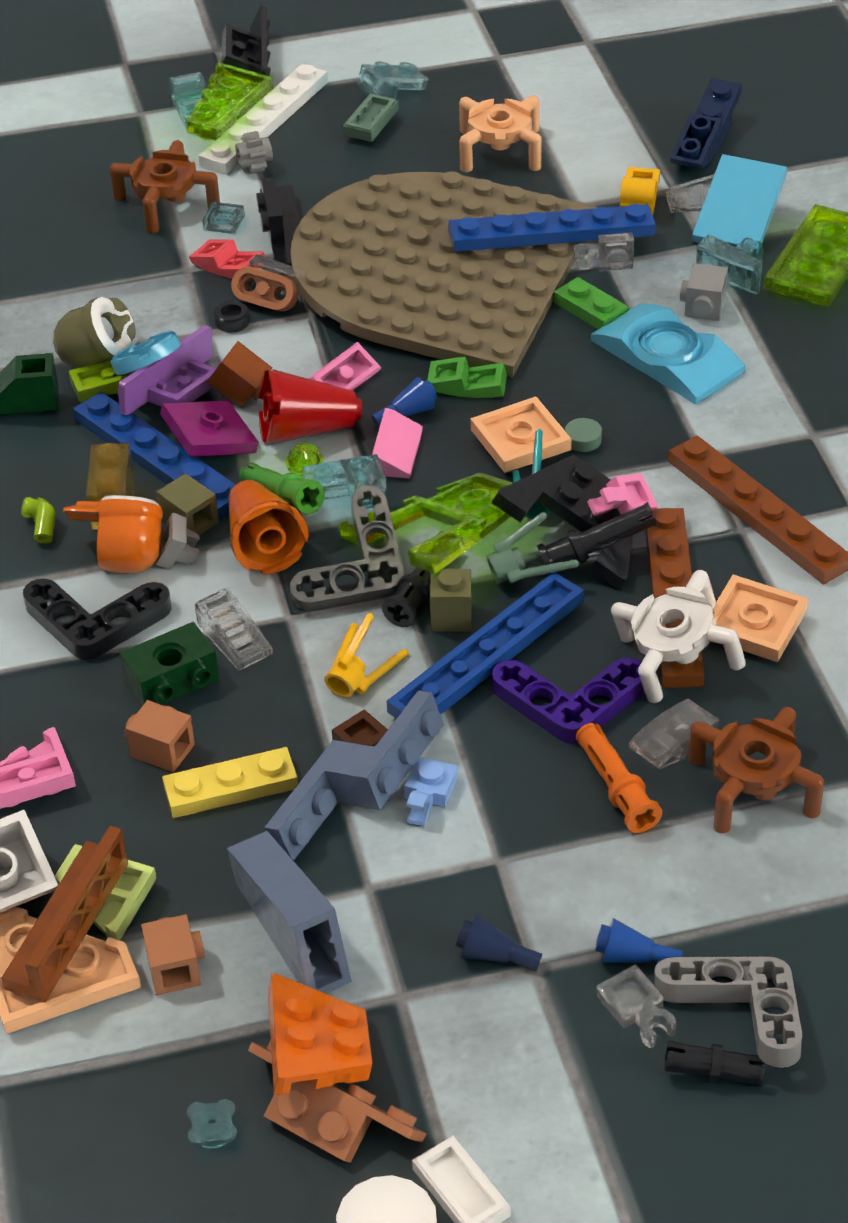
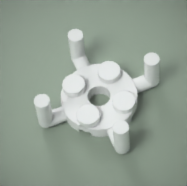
M704 570L695 571L686 587L667 588V594L655 599L652 594L645 598L638 606L617 602L611 607V613L621 641L627 643L635 639L638 650L646 655L638 668V673L647 700L651 703H657L663 699V692L656 674L662 661H677L680 664L691 663L698 658L699 652L710 641L723 644L731 669L740 670L746 665L737 632L732 629L716 626V617L713 608L716 606V600L709 576ZM677 619L683 620V622L675 628L664 627L666 624L672 623Z

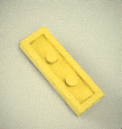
M287 747L162 776L172 818L294 790L298 785L297 774Z

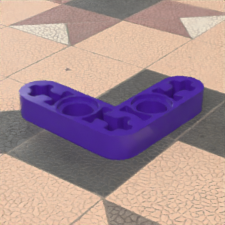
M621 658L613 662L573 695H569L525 664L515 660H507L498 663L493 668L492 689L499 699L551 735L565 743L574 744L578 743L576 733L582 726L588 723H594L595 725L597 723L602 727L643 694L644 688L638 673V668L642 662L635 658ZM602 695L608 697L611 701L604 705H597L592 703L590 699L594 696ZM541 696L549 698L552 702L546 706H537L530 701L535 697Z

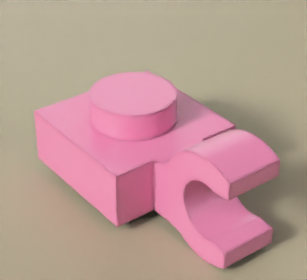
M642 473L615 476L606 484V488L599 491L601 497L587 501L595 516L605 514L616 508L620 514H624L644 505L646 502L649 503L652 511L658 507Z

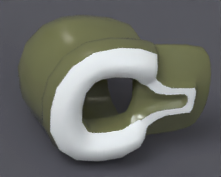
M105 297L92 299L85 306L69 311L58 321L53 334L55 351L61 361L75 369L102 363L107 360L111 361L114 355L129 347L135 338L134 320L128 308L119 299H108ZM101 317L106 318L112 325L114 332L112 340L105 331Z

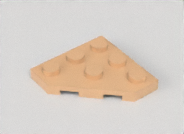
M14 907L0 913V1018L6 1034L141 988L139 975L125 942L111 937L104 941L86 935L46 1002L4 990L1 977L31 931L37 918L29 916L26 909Z

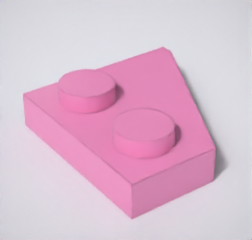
M55 727L44 731V741L28 751L26 747L21 746L0 762V809L13 807L21 802L45 795H54L62 790L76 787L72 769Z

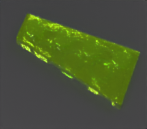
M218 62L215 67V74H211L208 87L204 88L201 93V101L196 103L187 120V133L197 135L203 140L216 141L273 89V77Z

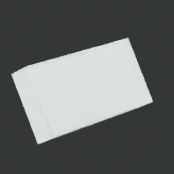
M454 1136L412 1160L413 1171L454 1223H501L511 1217L510 1205Z

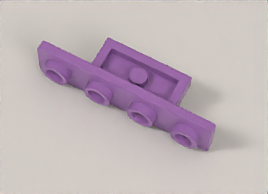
M202 326L181 340L180 347L148 366L138 369L120 381L118 388L120 413L128 416L147 402L161 407L163 403L193 402L212 389L213 386L207 380L216 368L203 364L212 357V327Z

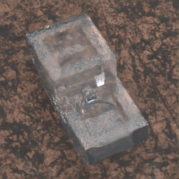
M686 699L650 721L630 740L628 748L657 768L662 769L686 759L689 750L690 729L693 723L701 721L718 729L720 719L690 699Z

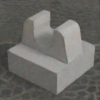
M173 512L162 528V544L156 565L171 569L175 561L192 564L198 556L199 549L194 547L199 540V535L187 529V517Z

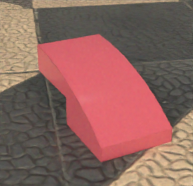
M209 239L189 256L191 263L229 279H232L234 274L242 267L250 266L262 269L268 264L263 251H238L234 240Z

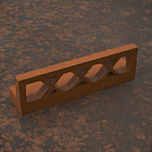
M109 826L99 844L85 841L1 977L4 990L43 1002L47 1001L128 865L122 829Z

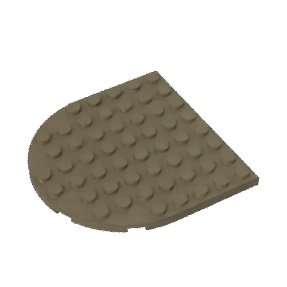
M453 171L446 173L403 172L373 175L369 179L358 181L331 193L312 207L302 218L295 230L291 243L292 276L298 291L308 305L321 317L328 315L341 323L340 329L372 342L441 360L465 356L469 367L504 362L507 377L513 378L554 301V291L563 285L585 241L454 252L448 233L449 220L465 217L482 218L495 217L497 215H520L531 212H558L566 209H595L597 207L579 201L574 202L557 198L550 194H540L524 190L517 186L511 187L494 183L487 179L463 176Z

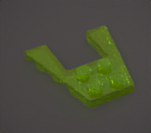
M479 472L436 488L437 495L425 499L416 495L403 500V508L390 512L394 531L423 516L440 521L442 524L454 526L407 550L410 564L436 574L508 520L511 516L491 502L500 489L512 484V482ZM374 511L369 512L368 523L375 521ZM347 521L338 524L341 538L358 544L355 527L349 525ZM372 533L366 538V542L370 544L385 535L382 533Z

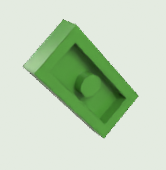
M576 277L554 291L555 304L597 329H600L628 311L627 305L580 277Z

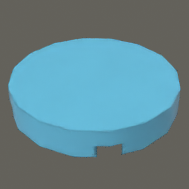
M171 330L152 335L146 342L136 345L134 343L114 355L111 360L112 368L116 375L136 371L169 355L180 347L181 342L176 333Z

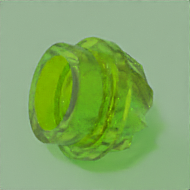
M303 442L300 445L296 444L294 449L289 451L286 458L287 469L291 473L294 472L301 475L304 479L317 478L324 465L323 455L316 445L308 444L307 442Z

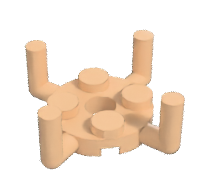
M532 95L521 102L505 99V104H494V99L478 103L468 97L461 98L459 101L460 132L464 135L459 140L460 170L462 172L473 170L472 145L478 141L491 144V147L495 150H505L510 147L511 143L520 140L528 143V168L532 171L540 170L542 139L536 133L539 131L540 120L539 98Z

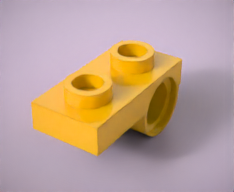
M628 167L626 177L622 179L620 207L631 204H648L653 216L660 182V169Z

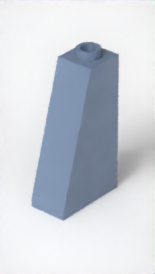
M265 831L228 847L227 851L236 885L297 982L323 993L331 992L352 982L335 908L270 833Z

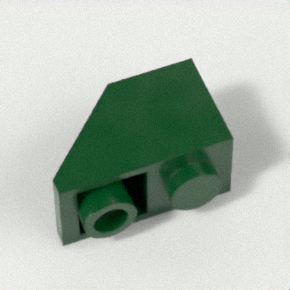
M53 353L15 356L0 372V415L58 410L59 385Z

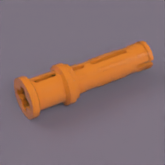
M588 723L582 726L576 733V740L585 750L594 767L609 788L608 799L614 807L620 808L625 815L624 823L629 831L643 833L653 828L662 817V809L657 801L650 800L646 794V785L641 777L628 771L599 724Z

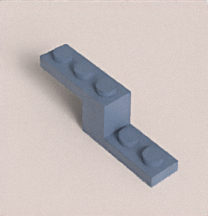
M417 691L375 747L332 740L264 827L293 861L337 803L375 810L382 809L444 725L433 694L431 692Z

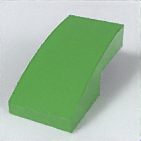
M464 356L431 361L427 380L438 393L467 398H493L504 396L507 372L504 362L469 367Z

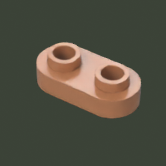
M246 266L240 268L232 278V291L242 301L278 312L290 310L297 302L298 288L291 279ZM256 281L255 289L250 291V284ZM285 289L286 296L283 300H280L279 294Z

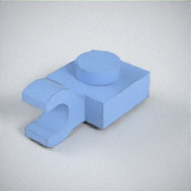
M422 757L419 758L412 767L404 785V798L408 799L407 807L411 808L407 823L425 826L433 805L446 807L458 779V765Z

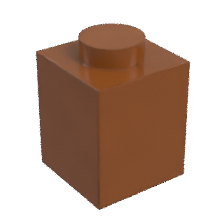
M237 341L207 382L242 408L250 397L256 401L258 400L263 373L265 370H271L273 367Z

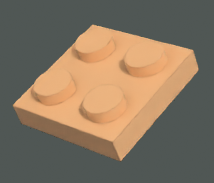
M537 397L470 418L471 431L504 473L533 464L535 432L537 429H541L543 432L542 460L571 450L570 436Z
M732 575L716 601V606L713 608L716 626L736 631L742 651L778 662L807 611L809 599Z

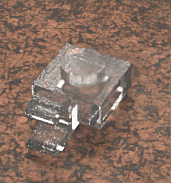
M633 234L598 235V244L581 243L574 245V259H576L577 270H588L594 267L595 264H598L599 271L633 269Z

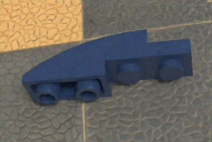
M715 78L710 79L696 112L689 115L670 157V163L703 169L711 162L732 125V114L742 93L741 83Z

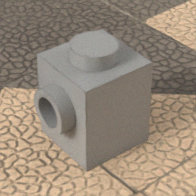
M693 263L689 281L683 280L680 290V301L686 302L685 316L720 320L726 298L728 267Z

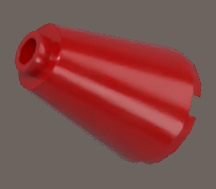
M275 369L265 370L263 373L259 392V399H263V411H259V427L263 442L274 444L352 428L355 421L361 419L362 401L361 398H356L353 390Z

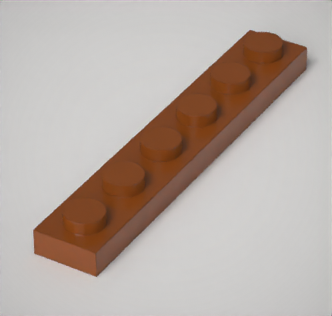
M698 435L669 450V463L824 585L848 571V551Z
M659 508L653 510L652 514L658 525L645 529L651 589L654 599L667 594V588L686 587L692 577L684 508ZM677 619L672 623L666 624L664 627L675 628L679 626L683 622V620ZM699 652V656L695 661L688 664H680L677 661H662L660 663L662 688L704 687L702 652Z

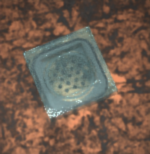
M212 202L202 220L203 230L235 234L245 216L244 206Z

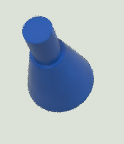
M416 377L391 402V405L385 408L392 409L406 417L435 409V400L438 399L433 385L428 380L423 382L422 379ZM385 408L371 416L378 428H380Z
M612 918L610 926L601 924L595 946L596 952L603 953L601 963H649V961L658 963L666 958L682 957L683 954L682 950L654 943V940L615 918Z

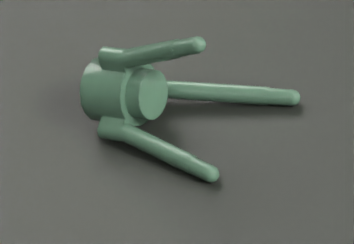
M545 512L528 521L506 539L493 543L496 552L486 555V559L497 584L507 580L513 583L523 578L564 571L579 566L578 560H570L526 569V565L543 560L540 552L523 557L518 547L510 548L512 544L547 518Z

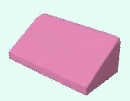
M357 342L309 377V379L355 390L380 371L381 367Z
M385 408L372 453L373 475L410 479L423 426L392 409Z

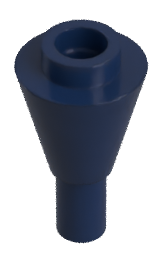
M476 915L473 923L467 920L464 921L456 942V946L463 949L461 958L504 963L510 961L537 971L543 955L537 951L515 944V940L479 915Z

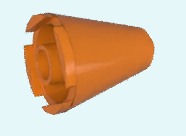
M244 480L236 484L230 491L228 499L231 548L235 558L245 569L258 570L262 574H274L286 570L299 560L305 541L308 542L309 532L304 517L295 507L257 481Z

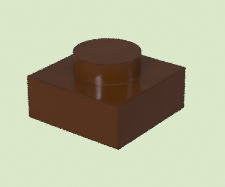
M364 709L332 729V740L375 747L388 729Z

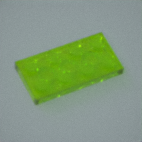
M815 204L766 274L764 288L776 291L782 295L805 299L814 304L830 306L848 278V212Z

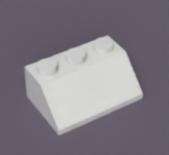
M25 810L0 819V913L51 893L58 887V883Z

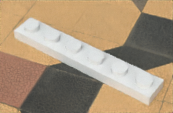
M301 64L199 154V166L227 175L239 164L235 144L242 142L241 137H243V134L258 131L260 138L270 136L328 83V71L315 68L312 65Z

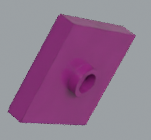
M229 401L162 404L160 415L190 457L256 453L258 440Z

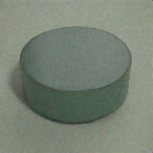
M577 418L570 421L565 427V432L571 438L572 450L589 452L598 448L602 442V427L593 419Z

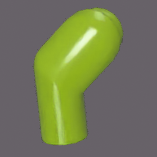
M24 498L21 514L23 517L33 518L35 522L33 539L39 543H51L53 541L56 519L55 508L44 498Z

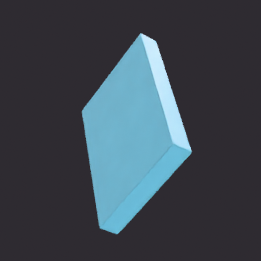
M722 154L692 234L693 242L758 255L787 176V167Z

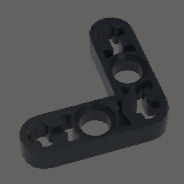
M36 579L28 583L23 589V598L27 612L70 653L84 660L101 656L164 619L172 609L169 589L164 584L157 582L143 584L92 614L88 613L57 583L50 579ZM47 599H49V601H50V605H49V606L47 605V601H46ZM62 615L74 616L68 622L59 623L55 621L57 617ZM124 616L130 618L124 624L116 625L111 623L117 617Z

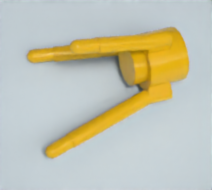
M372 613L366 614L359 628L357 623L350 625L333 665L324 677V682L329 690L340 697H351L355 691L364 695L372 683L408 656V650L403 649L365 677V664L360 658L355 656V653L374 618Z

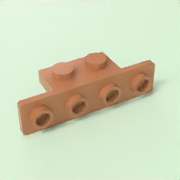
M271 1040L267 1047L252 1042L248 1051L272 1064ZM312 1080L292 1083L289 1094H274L263 1115L267 1119L351 1163L372 1119L409 1139L421 1143L426 1136L425 1132L414 1127L417 1120L415 1116L393 1105L390 1106L388 1112L373 1105L376 1095L353 1083L349 1084L347 1090L336 1084L331 1087L315 1089L311 1084Z

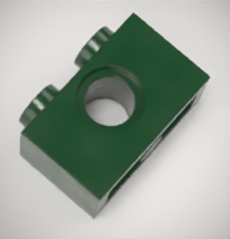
M194 621L119 652L124 681L141 706L147 700L162 705L219 680L216 651Z

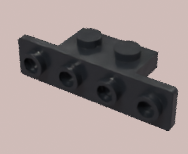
M260 5L252 22L250 32L229 24L225 25L222 32L221 66L226 67L233 73H242L250 76V92L255 94L261 84L265 85L271 72V68L267 67L271 53L267 50L270 41V35L267 34L270 19H267V7Z
M274 177L261 179L262 188L260 193H256L262 232H268L276 269L292 270L291 243L295 230L300 223L292 185L276 186Z

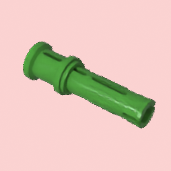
M247 463L248 468L245 466L241 468L240 481L254 480L259 482L304 514H313L318 511L325 500L324 488L316 480L304 479L301 475L294 472L283 475L255 463Z

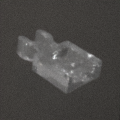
M636 964L597 985V998L624 1029L636 1023L639 1026V1037L647 1047L653 1048L656 1046V1033L651 1029L653 1027L665 1029L671 1037L676 1034L675 1017L669 1011L661 1009L663 1008V995Z

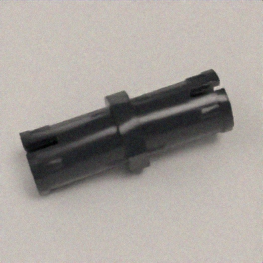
M668 1040L665 1052V1061H667L664 1064L665 1072L706 1077L707 1082L716 1084L719 1079L755 1085L757 1087L762 1086L765 1074V1067L762 1064L765 1065V1063L758 1055L723 1050V1045L712 1044L711 1048Z

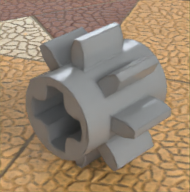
M258 131L244 133L243 137H241L242 142L235 144L239 166H248L250 174L265 171V168H267L266 162L273 161V152L269 138H260Z

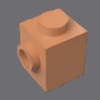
M149 700L144 703L137 714L131 715L125 726V736L127 737L130 757L173 773L195 745L191 715Z
M187 914L165 917L157 921L141 924L155 995L200 986L201 981L197 959L205 958L200 931H190Z

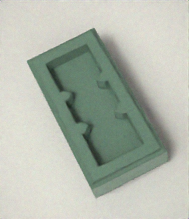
M370 93L342 126L343 136L372 142L399 110L398 100Z

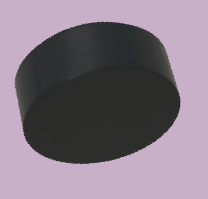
M228 301L220 304L214 310L215 325L224 332H238L245 329L250 322L248 307L237 301Z

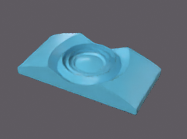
M640 303L591 334V341L694 404H698L745 372V364L715 334L695 332L688 325H685L671 308Z

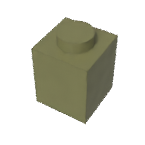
M183 474L156 491L158 504L162 507L163 511L162 522L166 523L172 512L187 517V529L198 535L203 534L219 523L216 494L188 474Z
M431 569V632L472 631L471 569Z

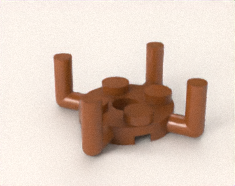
M180 140L173 141L169 150L152 152V158L143 160V156H141L132 164L113 163L110 166L112 190L115 200L121 201L126 199L124 177H131V184L135 195L143 199L147 233L154 234L159 231L156 207L158 199L167 198V200L172 202L181 201L186 197V192L195 184L205 185L208 209L217 210L221 207L217 175L213 172L196 171L195 162L191 163L189 161L188 155L184 152V145Z
M782 708L773 721L756 718L752 719V724L738 726V721L728 724L722 730L701 721L692 724L690 729L689 762L694 765L703 764L706 758L707 743L713 745V775L717 780L725 783L716 795L713 824L716 832L727 833L730 831L733 801L740 792L752 794L760 800H770L779 791L785 789L793 782L806 788L803 806L804 815L808 818H816L820 815L825 782L821 775L800 766L801 750H799L795 743L796 712L793 708ZM759 752L764 754L767 758L762 760H754L749 758L747 755Z

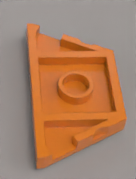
M271 973L268 986L274 1094H289L292 1083L312 1080L311 1084L315 1089L331 1087L340 1082L354 1083L369 1080L373 1063L366 1010L279 974Z

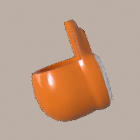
M111 495L103 497L99 502L78 501L75 505L63 508L62 513H67V517L70 520L99 522L97 533V562L99 568L119 574L140 573L151 567L159 557L162 544L161 522L163 511L162 507L154 500L135 496Z

